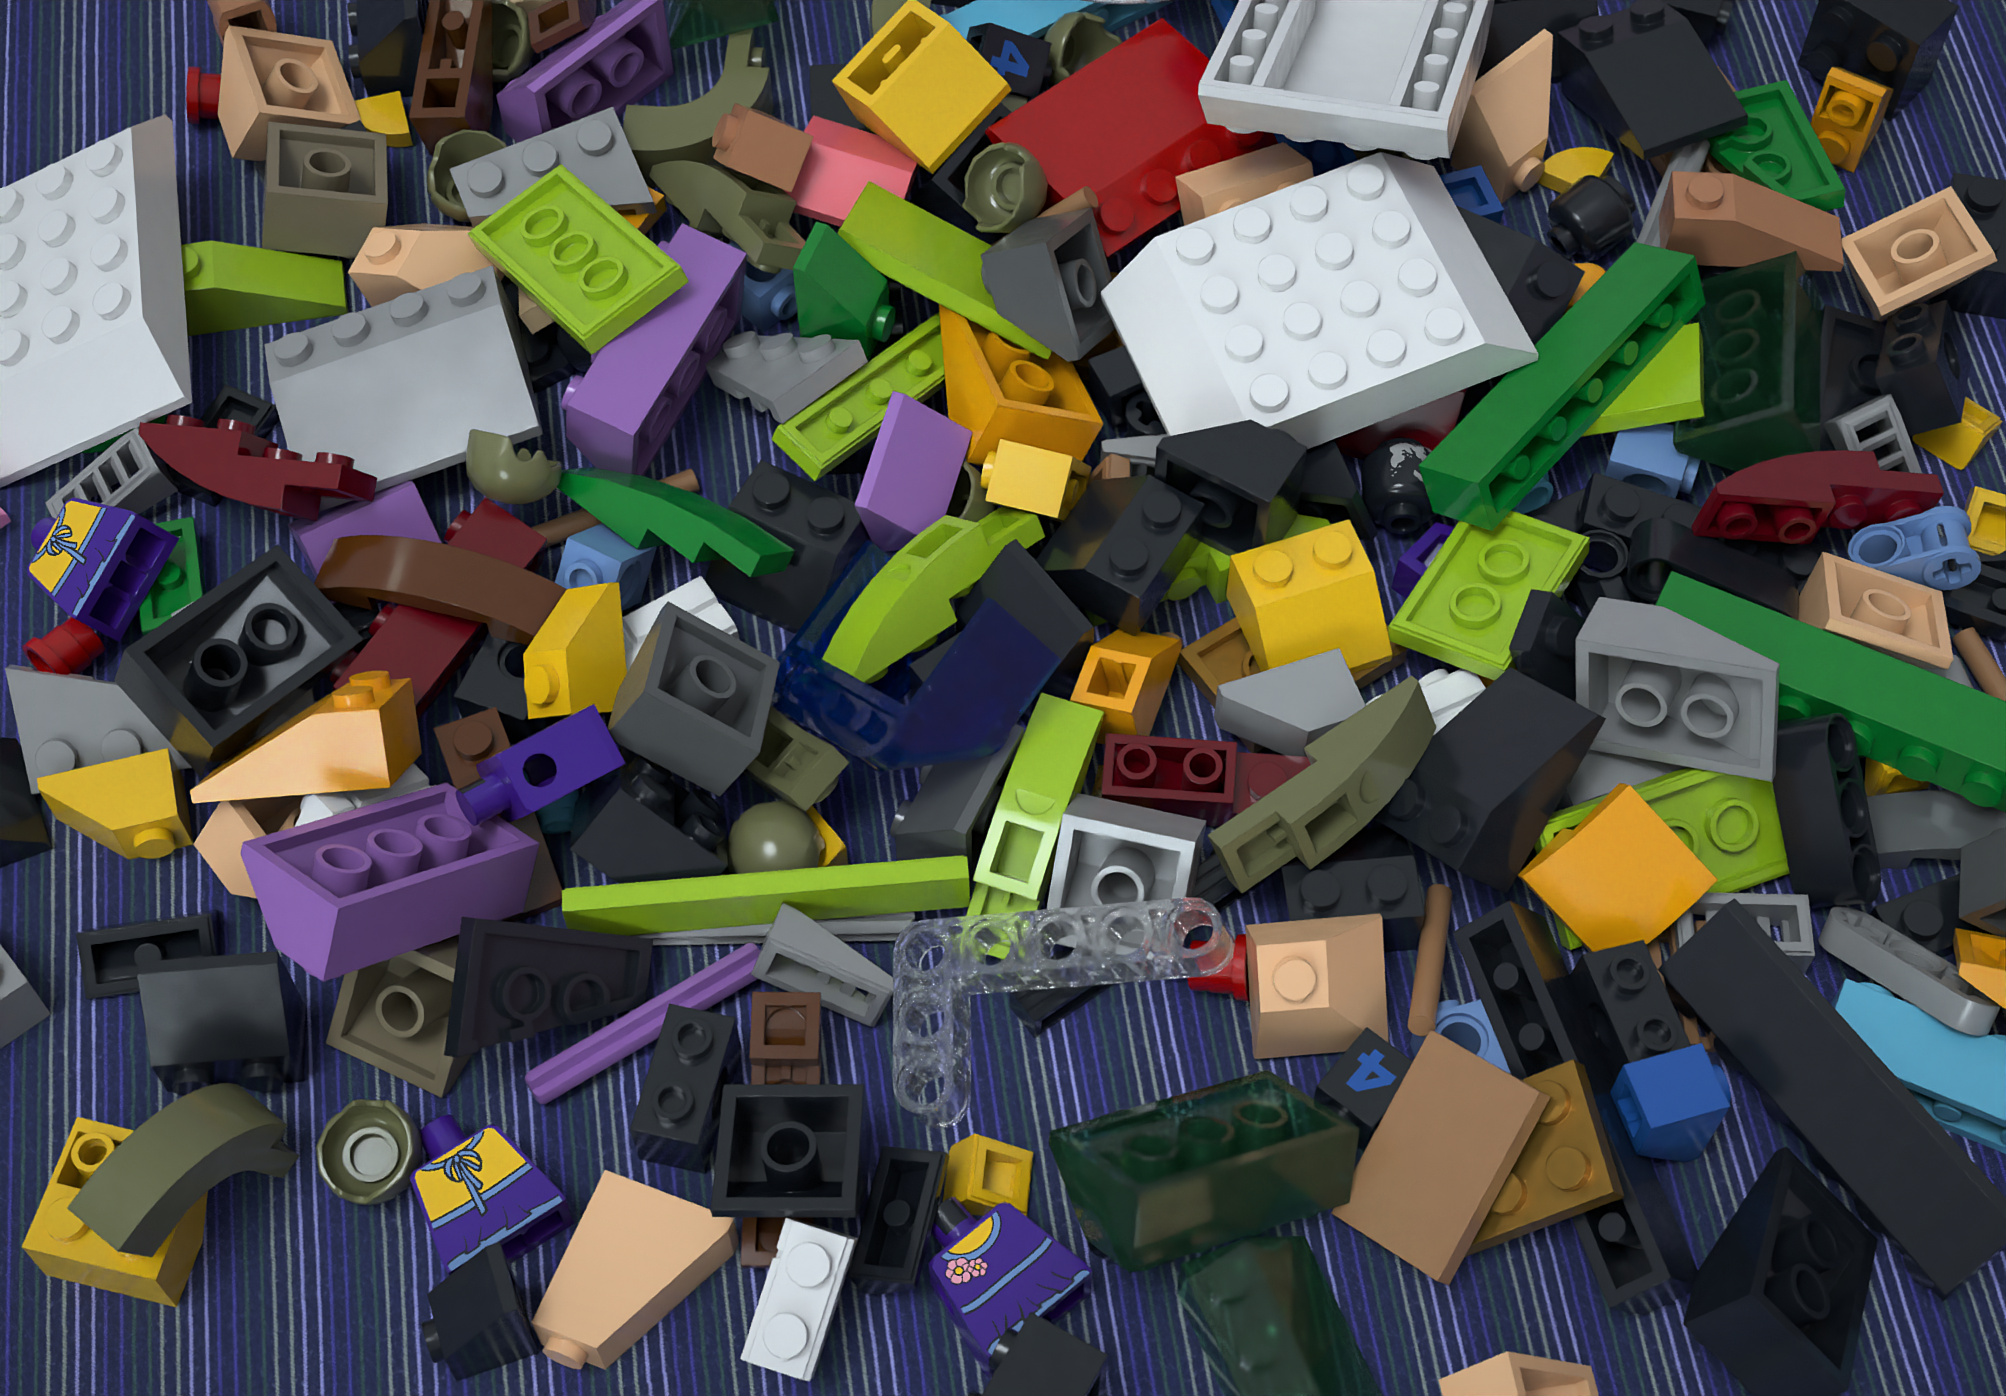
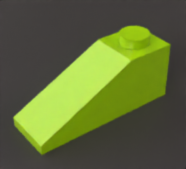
M204 241L181 245L187 336L338 316L348 313L345 268L342 261L218 241Z

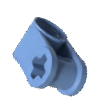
M1954 506L1934 507L1921 514L1887 523L1872 524L1858 531L1848 544V554L1851 561L1939 591L1959 589L1969 585L1981 572L1980 557L1975 550L1970 548L1968 536L1971 533L1970 517L1966 511ZM1939 525L1944 526L1945 537H1939L1937 529ZM1948 559H1954L1956 567L1954 571L1949 570Z

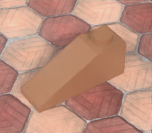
M734 103L731 114L724 113L715 128L712 146L717 149L713 159L726 167L792 192L814 136L765 112Z
M1672 171L1659 214L1660 248L1695 255L1697 265L1841 272L1844 261L1839 217L1735 174Z

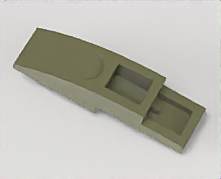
M686 160L667 161L652 166L649 177L666 194L665 200L678 208L690 221V227L715 239L722 238L724 234L727 238L735 241L747 253L748 262L760 270L769 273H780L782 268L793 270V266L806 241L789 224L797 202L783 189L734 169Z
M1411 675L1304 747L1311 764L1309 767L1208 834V838L1229 881L1241 893L1296 856L1311 870L1350 840L1391 800L1418 764L1437 728L1417 679Z

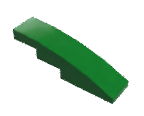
M593 467L562 470L560 483L557 488L636 549L670 545L692 563L725 558L749 577L784 572L795 552L794 549L747 518L696 493L644 476Z

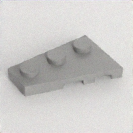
M613 107L449 169L473 228L561 164L614 210L635 209L636 215L657 213L654 201Z
M747 331L728 339L722 346L724 351L708 361L705 366L715 386L738 399L749 397L753 407L761 412L770 408L773 418L783 424L866 364L868 360L859 340L832 339L828 334L812 338L794 337L792 333L760 336L756 335L754 331Z
M11 664L5 668L31 794L40 793L37 784V778L165 748L169 749L179 770L192 768L115 682L96 680L95 677L71 673L69 675L36 671L31 667Z

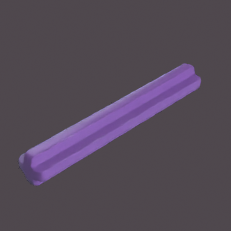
M747 943L530 1070L525 1076V1081L533 1097L538 1103L547 1104L659 1038L669 1003L704 1011L754 982L758 978L751 975L760 949L754 943Z

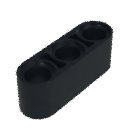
M1651 518L1642 521L1633 529L1629 545L1627 585L1641 599L1656 605L1671 571L1798 620L1799 584L1788 572L1711 537L1694 536L1691 528L1669 519Z
M1842 713L1778 720L1776 774L1772 784L1794 893L1797 895H1808L1810 908L1872 903L1877 899L1880 892L1881 871L1856 739L1849 720Z

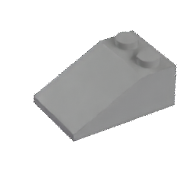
M1599 597L1576 637V703L1606 718L1589 749L1773 781L1776 774L1780 664L1666 607Z

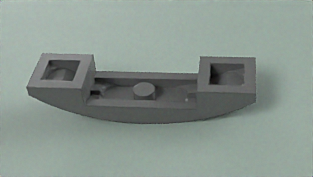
M1950 790L1901 792L1867 797L1880 868L1907 869L1913 858L1961 860L1962 846L1988 836L1996 829L2006 827L2005 812L1993 807L1975 805L1965 799L1963 795Z

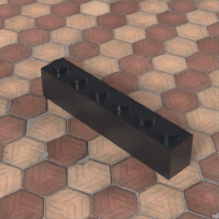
M1507 901L1457 929L1453 934L1511 1074L1522 1080L1573 1059L1585 1066L1624 1198L1571 1218L1608 1307L1644 1316L1690 1294L1698 1269L1649 1157L1636 1155L1610 1094L1616 1080L1545 917L1514 902Z

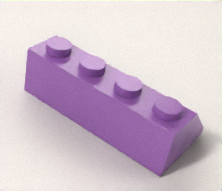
M683 223L670 243L664 240L659 243L658 247L682 267L689 282L591 355V367L584 377L576 375L571 380L562 399L561 408L566 410V437L596 468L645 476L707 375L708 370L705 364L720 354L723 344L729 339L741 319L747 253Z
M446 782L242 843L241 857L275 948L301 965L307 973L324 982L460 934L462 917L498 921L523 912L539 843L497 815L477 826H473L460 809L456 799L457 789Z

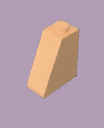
M604 1170L531 1322L541 1345L545 1346L543 1353L550 1359L573 1369H582L584 1363L587 1362L606 1370L734 1255L739 1244L734 1218L712 1217L710 1209Z

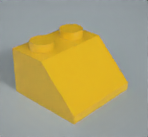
M1349 519L1230 556L1226 596L1261 672L1337 648L1340 649L1351 674L1392 660L1393 654L1375 572Z

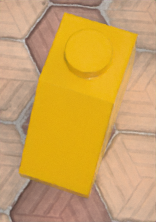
M1000 439L997 453L990 451L986 456L981 474V488L988 489L985 498L987 502L1063 523L1085 492L1092 467L1070 455Z
M619 582L567 589L524 652V690L527 698L528 719L568 717L593 704L596 706L599 714L612 713L618 689L627 674Z
M168 748L37 778L38 790L57 820L128 860L139 857L145 859L160 858L170 854L174 849L194 845L184 778Z

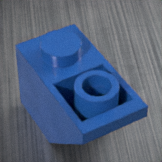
M1702 1043L1623 1065L1610 1091L1636 1155L1689 1162L1700 1158L1730 1108L1729 1103L1731 1101V1092L1726 1075L1719 1065L1711 1064Z

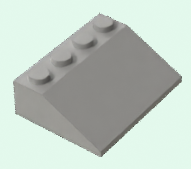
M493 265L472 273L460 274L451 280L417 292L402 294L394 300L359 312L347 313L336 320L302 332L290 333L276 341L264 344L269 384L288 450L302 454V461L315 462L317 452L351 457L355 459L353 469L377 477L375 492L466 461L468 438L471 429L506 436L511 439L513 444L543 434L518 319ZM321 497L319 512L352 500Z

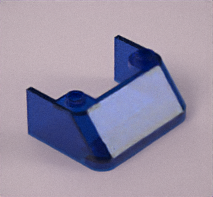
M866 540L778 657L777 661L780 664L771 705L784 716L878 772L977 760L996 753L1004 746L1009 737L1010 730L1053 674L1062 659L995 600L987 597L907 706L899 703L898 700L903 698L910 690L909 664L915 661L910 653L888 666L887 674L870 684H866L826 662L822 658L850 607L872 578L891 559L873 542Z

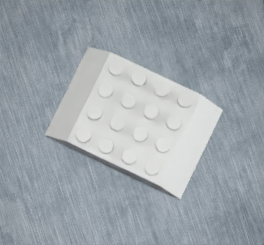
M1239 0L1198 85V97L1208 124L1222 125L1232 132L1241 134L1263 131L1284 134L1288 139L1296 142H1311L1318 139L1344 143L1347 147L1358 151H1370L1376 148L1401 151L1412 158L1420 160H1430L1437 157L1450 158L1485 52L1495 0Z
M166 115L129 127L67 158L50 164L23 179L0 188V488L140 426V422H150L192 403L172 120Z
M1383 152L1156 236L1101 291V299L1168 436L1251 419L1270 429L1285 431L1298 443L1310 449L1538 361L1539 355L1434 166Z

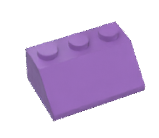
M663 0L621 1L604 15L596 17L590 27L582 30L564 45L553 49L544 60L521 77L510 81L496 95L504 132L519 143L610 107L614 108L618 117L626 111V105H634L671 77L674 71Z

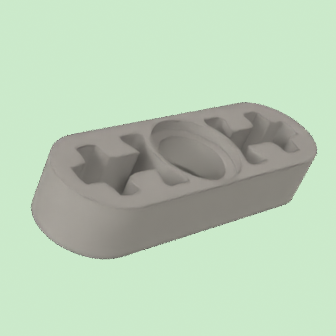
M1836 906L1830 910L1818 938L1820 945L1826 951L1951 1028L1977 1036L1987 1035L1990 1032L2001 1006L1960 977L1956 966L1867 913L1843 906Z

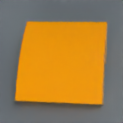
M1619 783L1574 830L1563 828L1518 874V877L1589 952L1644 940L1647 945L1684 914L1718 881L1631 785Z

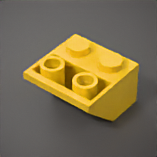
M907 0L832 80V83L857 121L917 162V164L931 174L944 163L1012 90L1001 75L948 21L917 0Z
M77 1117L22 1248L47 1276L177 1308L203 1242L208 1191L184 1214L152 1258L116 1251L69 1211L67 1207L103 1161L135 1130Z

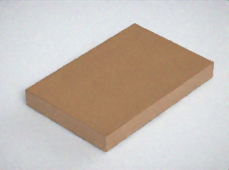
M1430 1029L1331 1213L1434 1280L1449 1285L1546 1107L1550 1096Z

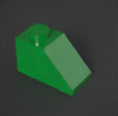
M816 221L793 266L800 337L812 338L828 334L832 339L859 340L869 361L878 341L886 342L895 322L896 309L889 306L888 280L829 225Z

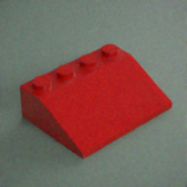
M1163 18L1157 20L984 131L992 144L1001 142L1018 143L1029 150L1040 162L1048 182L1047 199L1040 214L1085 186L1093 190L1098 199V207L1093 209V214L1107 261L1182 212L1175 176L1278 144L1274 133L1256 131L1241 134L1232 132L1222 125L1207 123L1198 97V85L1210 59Z

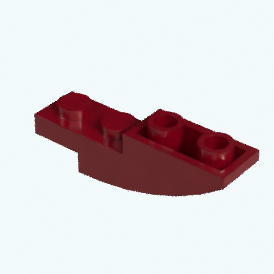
M168 415L166 424L140 422L138 435L160 458L177 472L204 488L260 509L287 517L317 521L321 497L367 502L374 501L377 477L353 469L355 459L351 457L317 452L315 462L302 461V454L279 449V444L255 436L256 426L236 420L218 419L217 428H205L204 421L180 415Z
M1835 450L1807 452L1763 461L1735 472L1714 486L1691 527L1694 536L1784 542L1788 544H1810L1821 527L1861 530L1872 524L1887 523L1921 514L1934 508L1943 496L1944 491L1936 474L1880 470L1874 451Z
M1106 733L1101 798L1206 820V825L1220 827L1311 764L1308 757L1237 752V742Z

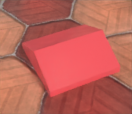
M813 115L804 132L814 136L792 192L784 190L797 202L793 210L794 213L841 227L868 181L907 201L920 166L917 162L876 134Z

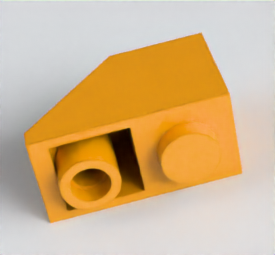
M1831 67L1828 72L1810 124L1831 163L1854 173L1880 127L1894 89L1839 67Z
M1119 628L1091 645L1070 701L1105 712L1096 743L1105 745L1106 733L1150 735L1182 648L1181 639L1141 631L1137 636H1134Z

